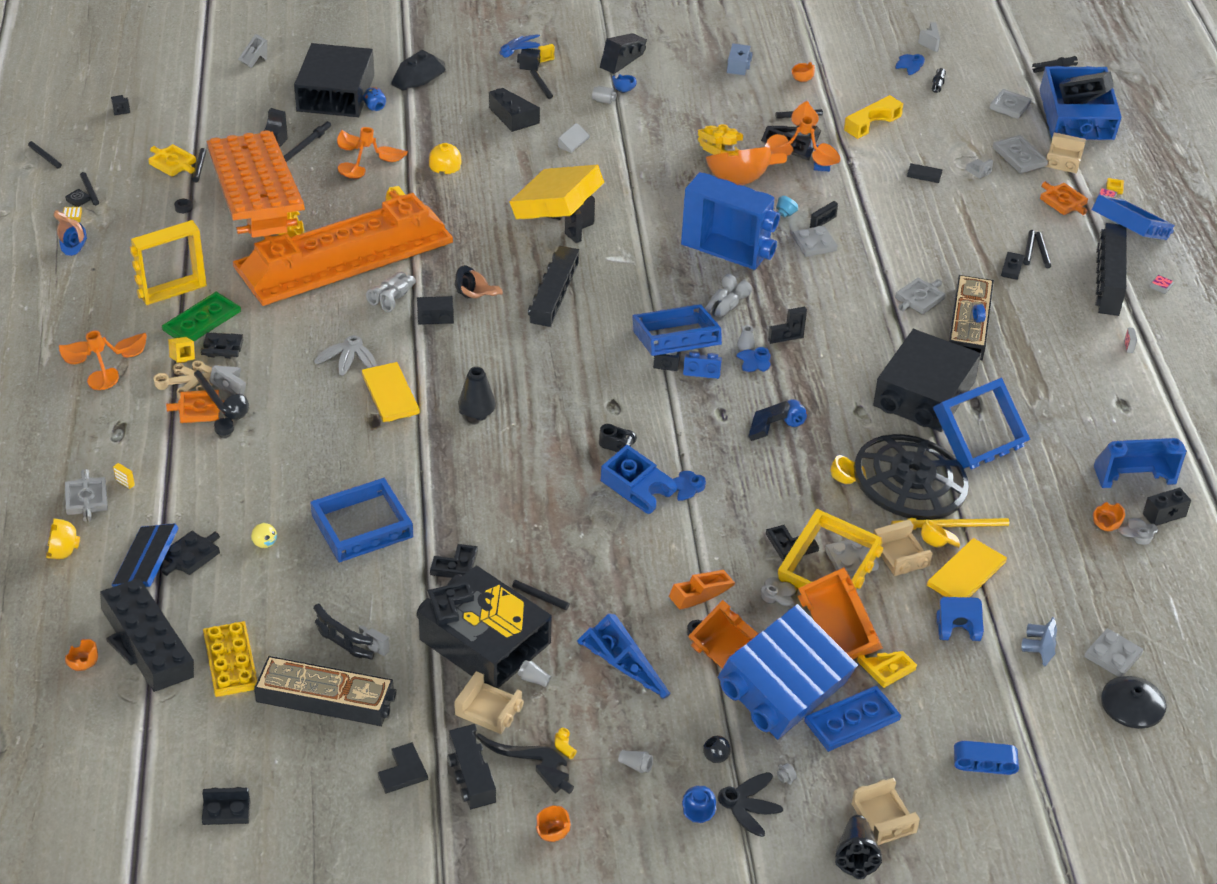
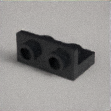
M214 787L203 789L202 825L249 824L251 804L249 788Z

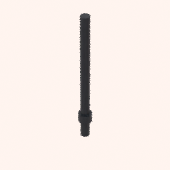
M327 121L322 126L315 128L311 135L284 155L285 161H289L316 138L323 136L325 131L331 127V123Z

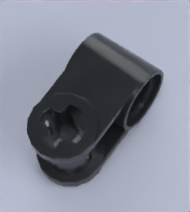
M604 424L600 427L599 445L604 449L619 452L627 444L631 447L637 440L636 434L631 430H626L612 424Z

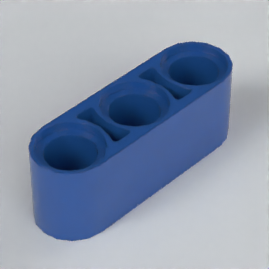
M959 741L954 745V764L957 769L963 771L1012 775L1019 770L1018 749L1013 745Z

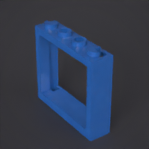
M1099 194L1091 209L1143 237L1167 240L1174 232V224L1121 198Z
M701 304L632 315L633 332L651 356L722 345L721 327ZM699 308V313L694 312V309ZM697 323L701 326L698 329L654 336L649 332Z
M1002 377L933 407L953 453L964 469L970 467L971 470L980 466L979 462L984 461L986 464L995 460V455L999 454V457L1010 453L1009 449L1014 448L1016 451L1025 447L1024 442L1031 440ZM993 390L1015 440L973 458L950 408Z
M385 477L310 501L312 517L338 563L414 537L413 523ZM383 495L399 522L340 541L324 514Z

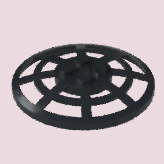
M890 434L876 437L860 448L854 463L856 482L864 494L886 511L905 518L933 520L949 516L963 505L968 494V478L964 468L957 459L936 443L917 436ZM895 440H904V441H910V442H902V441L896 442ZM883 441L888 443L880 448L877 453L865 452L867 448ZM902 446H912L918 449L916 452L906 451ZM890 448H894L898 452L894 457L883 455ZM925 451L933 454L939 460H931L924 455ZM862 458L874 459L873 468L876 475L867 480L861 467ZM880 461L891 463L890 470L882 472ZM944 466L948 478L938 474L936 467ZM950 466L956 467L964 482L963 488L953 482V472ZM893 477L899 484L903 485L902 489L891 483L888 478ZM935 480L945 484L935 492L931 486ZM881 481L888 489L899 494L897 502L893 503L884 498L871 486ZM910 488L925 489L926 493L909 492ZM950 488L960 494L953 503L942 507L938 500ZM906 498L930 500L934 509H912L904 507Z

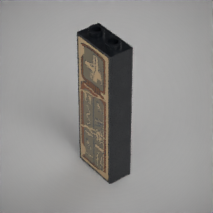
M959 275L949 342L981 353L980 360L983 361L994 280ZM982 304L985 308L986 318L984 322L976 323L973 319L972 309L974 305Z
M268 656L254 687L257 703L381 727L384 719L389 717L390 703L395 701L397 690L394 689L393 679Z

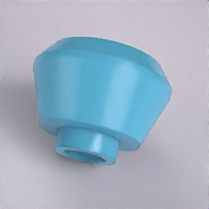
M780 196L776 206L777 212L783 217L791 216L798 211V204L787 196Z

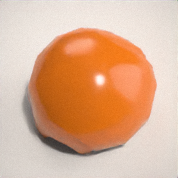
M811 62L808 64L798 63L791 69L793 78L799 82L811 80L815 74V65H812Z
M1105 502L1101 506L1096 507L1093 512L1094 524L1104 531L1118 529L1125 518V509L1119 503L1111 505Z
M82 639L79 647L71 646L69 653L65 656L66 665L75 671H84L93 667L98 660L96 642L92 639Z
M552 805L546 807L536 816L537 833L545 841H559L565 838L570 831L571 822L569 814L562 806Z

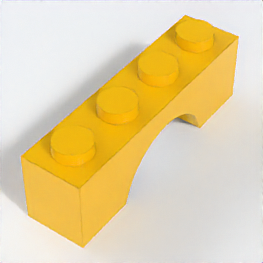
M889 95L845 118L844 131L859 139L869 133L870 122L875 120L892 122L900 118L904 103Z

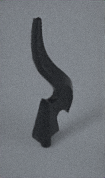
M480 733L476 734V738L484 746L497 754L514 758L541 760L542 763L536 765V772L555 794L560 789L569 794L573 791L574 786L568 783L569 774L557 769L561 765L567 766V761L557 750L547 746L504 745L492 741Z

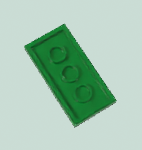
M216 291L163 324L162 330L173 338L187 337L192 341H196L207 332L240 313L241 306Z

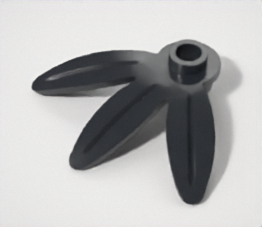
M770 772L754 776L736 789L728 786L721 789L718 793L719 803L725 808L732 810L734 817L742 827L759 837H764L765 831L747 811L763 815L783 812V807L776 803L747 798L758 793L769 784L773 778Z

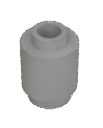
M594 87L592 99L596 100V102L611 104L616 99V92H614V88Z

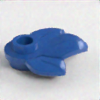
M905 54L899 57L895 68H907L908 75H912L920 70V67L925 62V58L920 54Z
M758 347L755 351L747 349L736 354V357L744 361L742 365L743 371L753 372L758 369L764 372L770 368L771 363L769 360L771 354L765 347Z
M692 471L679 472V477L673 478L676 482L677 491H679L677 495L678 501L692 498L696 493L705 489V477L696 475Z

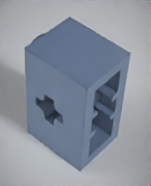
M732 44L728 58L727 73L746 74V70L750 69V62L753 56V52H750L751 46Z

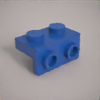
M690 351L689 354H685L683 375L719 379L722 357H718V354L715 353L700 355V352Z

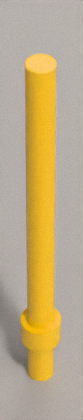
M907 518L913 524L912 530L922 528L925 521ZM1009 518L931 520L941 527L1009 526ZM906 520L891 521V525Z

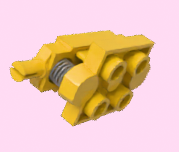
M720 124L718 127L710 125L698 130V142L703 147V150L713 155L728 152L729 156L739 155V149L735 147V144H737V141L743 140V134L738 132L737 129Z

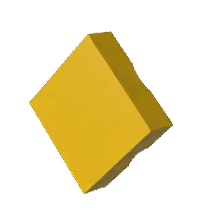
M598 164L543 169L509 203L516 219L571 216L605 182Z

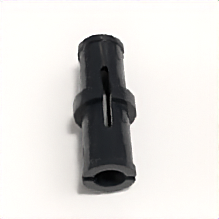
M943 68L937 69L936 75L933 77L931 89L934 93L940 92L942 85L945 83L946 71Z

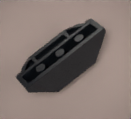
M420 50L400 63L391 81V85L402 91L407 90V88L425 85L446 72L445 63L436 56Z

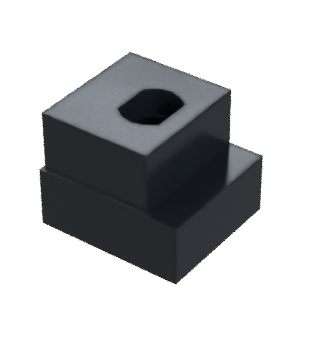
M123 95L111 97L114 116L130 113L128 97L124 98Z

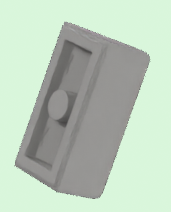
M575 123L559 136L558 147L572 153L588 140L590 135L579 124Z

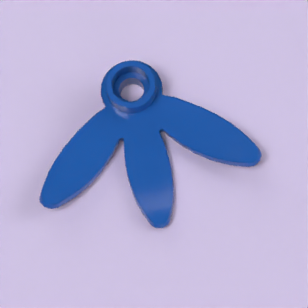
M540 34L515 38L503 45L499 53L506 58L517 49L537 48L540 46L539 43L525 41L537 38Z

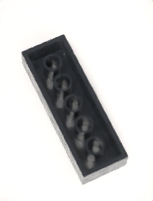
M1106 223L1105 228L1100 231L1101 241L1097 243L1096 248L1097 286L1095 295L1097 297L1095 306H1098V313L1119 316L1127 289V228L1120 224Z
M140 578L100 591L101 610L118 634V637L153 692L194 678V659Z

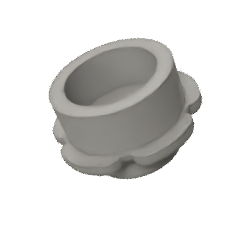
M789 763L778 766L777 776L782 783L792 784L793 780L797 778L794 768Z

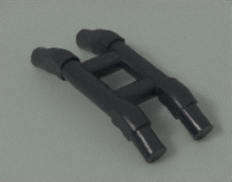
M321 604L314 605L313 609L318 617L315 620V624L324 638L333 641L356 658L373 660V651L353 645L355 643L372 646L373 637L364 636L350 630L327 614ZM337 631L344 635V638L337 635Z

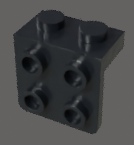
M592 195L571 216H565V234L575 243L582 241V229L593 225L595 222V198Z

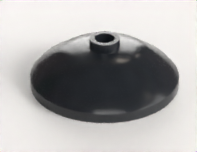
M1121 676L1114 678L1104 686L1101 694V703L1105 712L1119 724L1130 728L1143 729L1155 726L1163 719L1167 708L1162 692L1154 684L1140 677Z

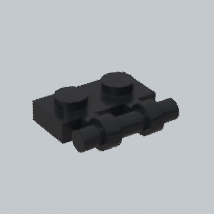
M207 332L203 343L204 348H201V355L208 356L209 358L223 356L226 359L239 357L244 340L243 334Z

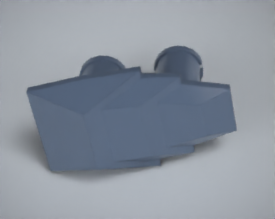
M1054 617L1046 625H1027V637L1042 638L1041 640L1026 638L1022 640V652L1040 653L1043 666H1046L1056 654L1057 627Z

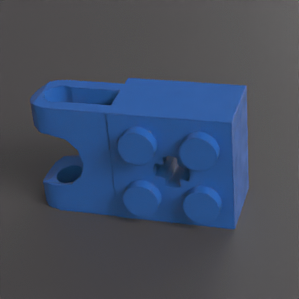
M628 444L601 466L600 481L647 514H651L656 509L657 501L653 494L670 497L677 490L676 482L671 477L656 468L657 465Z

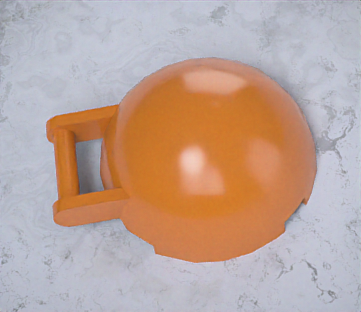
M770 147L738 150L739 155L729 156L728 152L706 157V162L711 172L718 179L728 180L736 185L752 183L763 175L769 165L781 164L787 161L785 153L772 154Z

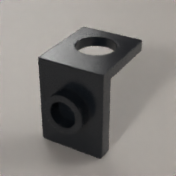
M681 351L677 352L676 355H655L653 368L678 372Z

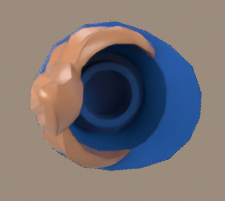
M56 210L54 217L60 222L57 227V235L61 250L66 255H76L81 251L87 240L86 230L81 223L69 219L63 212Z

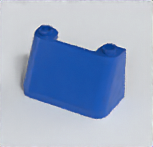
M1177 438L1113 441L1095 459L1094 470L1102 488H1111L1113 480L1118 481L1119 474L1152 472L1155 479L1160 476L1166 479L1167 485L1177 484L1187 450L1183 442Z

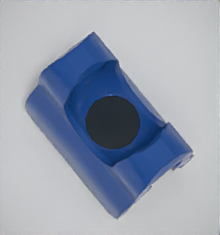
M971 597L941 598L940 609L936 613L939 639L949 640L952 628L962 627L969 632L972 641H981L984 632L981 600Z

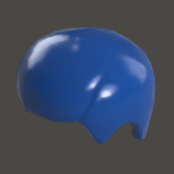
M619 74L617 78L614 75L612 76L613 86L619 92L625 93L636 87L637 80L632 75L622 76Z
M706 786L689 788L683 795L682 800L685 817L696 823L709 821L716 811V798L713 791Z

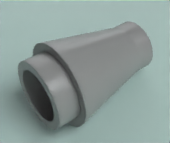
M745 325L742 328L737 342L740 351L753 350L755 347L753 327L750 325Z
M525 660L518 672L521 680L546 687L551 679V676L533 661Z
M622 750L619 754V763L625 764L640 773H648L653 765V755H650L647 751Z

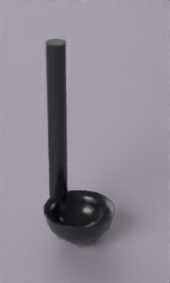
M197 370L194 372L196 379L224 416L231 420H238L247 414L249 402L244 395L235 394L223 402L201 371Z

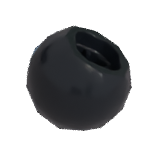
M712 736L703 745V753L706 759L712 763H722L731 754V745L722 736Z

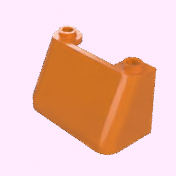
M844 567L798 588L801 593L798 598L802 607L807 606L814 621L852 660L860 655H868L883 649L857 590Z
M724 600L688 636L693 642L691 647L699 654L703 652L722 669L730 656L759 634L744 622L738 614L731 611L730 605Z

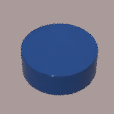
M982 304L974 305L972 309L973 319L976 323L984 322L986 318L985 308Z

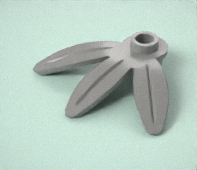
M355 335L347 337L343 343L328 347L314 360V363L320 364L342 352L339 360L340 375L347 373L355 353L367 368L377 366L373 355L362 346V339Z

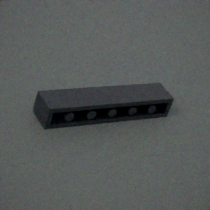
M559 245L557 251L553 253L552 262H549L547 273H544L542 283L538 286V293L534 295L533 304L528 308L530 323L547 327L552 326L579 264V249Z

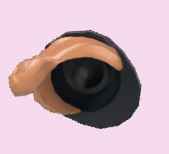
M463 265L457 269L454 285L456 291L465 298L503 294L499 286L488 285L482 274L474 271L471 267Z

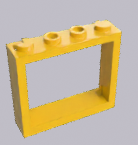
M193 220L131 239L132 246L130 247V252L134 257L132 265L136 271L134 278L139 287L137 295L139 299H143L146 305L207 286L200 230ZM188 236L193 274L147 289L142 250Z
M816 509L779 567L778 579L781 582L793 584L797 589L811 583V581L794 574L793 571L820 528L823 527L870 548L852 578L855 588L860 589L864 583V576L866 573H870L874 566L875 558H879L883 552L882 537Z

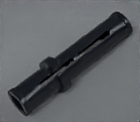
M1076 56L1068 58L1059 57L1057 60L1033 63L1032 67L1036 68H1032L1034 73L1044 71L1045 67L1076 66L1078 62L1074 61H1078Z

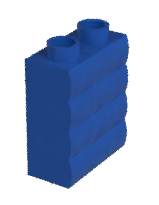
M1045 67L1040 85V96L1043 101L1051 138H1053L1055 132L1086 140H1115L1122 116L1113 88L1086 104H1064L1059 86L1067 78L1109 72L1107 67Z
M699 172L685 188L681 245L756 270L764 258L771 260L776 251L777 241L770 238L771 232L773 233L776 230L780 220V213L773 211L775 197L746 186L736 185L728 180L718 179L710 174Z
M797 604L730 656L717 678L721 681V688L724 693L732 700H740L751 712V718L756 727L763 732H770L778 740L844 686L858 665Z

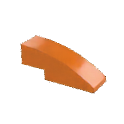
M724 570L692 575L688 582L674 584L668 597L681 610L704 603L733 587L735 582Z

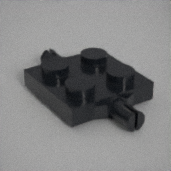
M190 531L169 547L164 560L170 564L161 569L162 573L168 576L174 570H180L191 575L220 554L219 547L213 544V542L220 538L219 534L214 531L208 537H202L194 531Z

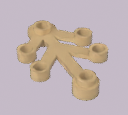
M194 361L192 363L193 370L185 367L182 363H177L173 366L174 374H185L187 376L169 378L165 373H158L153 378L154 385L159 390H165L168 388V385L187 383L177 390V397L180 399V392L190 391L199 383L194 376L195 371L205 372L202 374L209 382L212 368L203 364L202 361ZM199 385L196 387V391H204V388Z

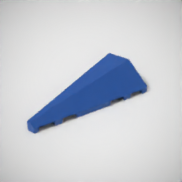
M607 614L594 628L590 627L577 640L580 645H584L591 652L599 655L624 674L660 695L661 698L664 699L671 694L616 614Z

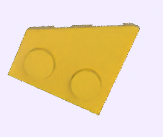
M904 651L890 654L877 653V657L870 658L860 655L857 660L883 688L914 672L917 664Z

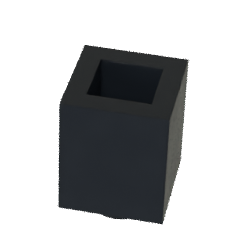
M522 49L521 53L517 55L519 69H536L538 71L540 50Z

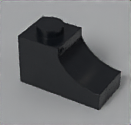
M270 108L264 131L273 132L279 147L288 139L286 112Z

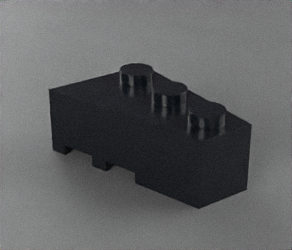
M634 33L606 38L599 68L612 74L617 73L644 54L647 39Z
M498 88L489 92V109L511 132L540 123L539 106L504 88Z

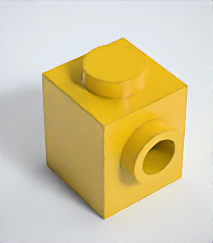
M187 337L168 339L170 358L177 363L195 360L194 341Z

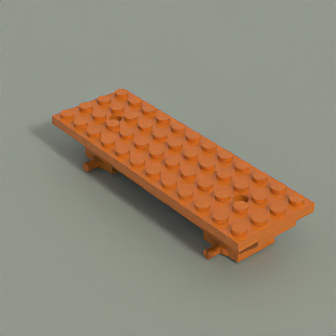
M273 132L246 133L244 136L230 135L222 139L215 137L206 141L233 221L247 219V226L236 227L237 234L249 233L252 238L288 233V226L298 225L297 218L287 219V213L305 210L304 202Z
M391 190L389 196L392 199L382 202V208L293 237H289L287 233L277 236H263L265 239L254 243V250L249 256L233 261V267L260 304L264 306L453 243V237L430 207L420 201L414 193L398 195L395 190L393 192Z

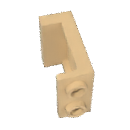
M1054 132L1050 150L1047 154L1048 164L1045 167L1077 173L1086 139Z
M910 519L874 529V534L882 537L883 552L881 557L894 576L926 568L931 563L932 552L931 550L924 551L913 536V524Z
M476 671L455 700V715L502 734L506 727H510L515 713L520 712L523 707L522 691L517 690L512 695L485 684L484 674Z
M894 778L880 780L869 786H861L854 790L852 805L857 814L865 817L869 822L878 845L917 833L920 821L916 812L911 814L908 812L897 794Z

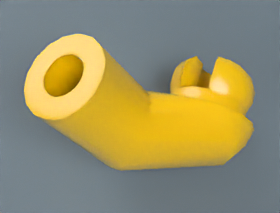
M560 728L558 733L555 734V748L569 759H572L576 755L577 750L569 745V730Z

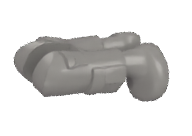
M397 272L392 277L382 281L380 286H374L366 293V299L374 306L380 302L384 311L391 312L395 308V299L401 298L415 284L416 279L411 275L406 276L404 272Z
M726 274L722 278L723 289H718L712 295L711 300L706 305V311L710 314L715 312V316L719 318L724 317L728 311L733 310L738 305V300L744 299L751 294L752 286L749 282L742 280L737 285L736 278L732 274Z

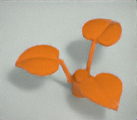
M808 101L799 105L792 113L791 120L793 124L799 126L792 139L788 141L784 135L777 134L771 136L764 146L770 147L772 154L785 153L786 156H789L793 152V147L790 144L793 143L798 133L801 132L804 135L811 133L813 148L815 149L812 153V158L815 163L821 166H830L841 161L840 155L831 145L821 143L818 147L816 146L814 129L812 127L818 123L819 117Z
M370 127L361 128L360 138L341 130L337 138L338 146L344 150L358 148L360 150L356 164L349 162L341 163L337 170L341 175L348 178L357 179L363 177L366 169L359 166L363 147H369L372 143L375 152L379 154V158L388 162L401 160L407 155L408 151L387 146L377 148L376 138H373L374 130Z
M94 330L86 334L87 342L81 341L68 345H59V351L64 361L69 364L82 363L86 360L87 356L91 355V351L95 352L102 371L93 372L88 377L87 382L89 387L94 390H105L114 386L119 379V373L115 368L105 370L100 352L104 350L105 344L116 354H122L125 358L134 357L144 350L147 335L142 333L123 339L113 347L106 340V337L102 338L100 332Z

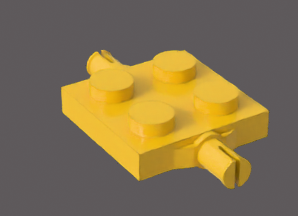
M174 144L164 149H159L155 146L151 147L150 151L155 154L148 159L151 166L171 177L181 171H187L190 174L194 173L195 168L191 165L197 162L196 156Z

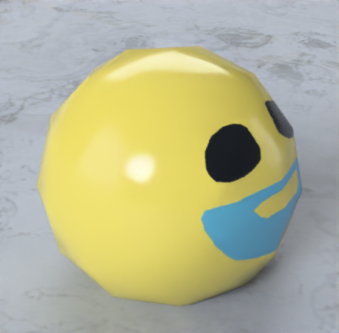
M261 523L254 527L251 538L257 547L268 548L276 542L277 532L272 525Z

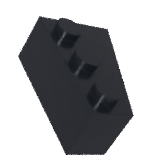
M1110 71L1067 78L1059 86L1064 104H1086L1107 93L1114 87Z
M767 126L761 141L766 145L767 140L777 134L784 135L790 141L799 126ZM813 126L815 142L817 143L821 130L818 126ZM799 132L793 143L790 144L793 147L791 154L809 161L814 150L811 133L804 135Z
M475 724L449 730L450 754H447L448 764L450 768L454 767L455 782L462 787L460 789L463 802L467 801L470 810L496 803V787L488 762L485 763L481 751H483L482 744H477V728Z

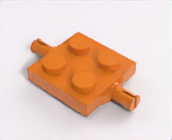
M1046 181L1042 183L1041 187L1047 191L1041 193L1040 199L1062 215L1072 211H1078L1082 215L1087 213V209L1082 206L1087 204L1088 198L1066 183L1052 186Z
M205 390L180 392L178 403H166L167 412L179 411L180 423L210 422L219 419L220 410ZM214 390L220 397L219 390Z

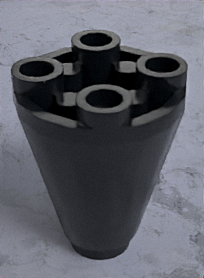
M472 367L466 376L458 400L460 414L476 418L477 420H485L494 411L496 402L483 368Z
M855 815L846 824L836 849L835 863L843 872L860 880L866 878L867 875H870L879 868L882 863V853L869 822L865 817Z

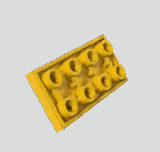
M398 362L362 370L364 381L383 422L420 414V409Z
M973 538L928 580L927 586L945 597H971L1006 563L1007 557Z
M245 621L204 628L203 634L215 697L254 690L257 676Z

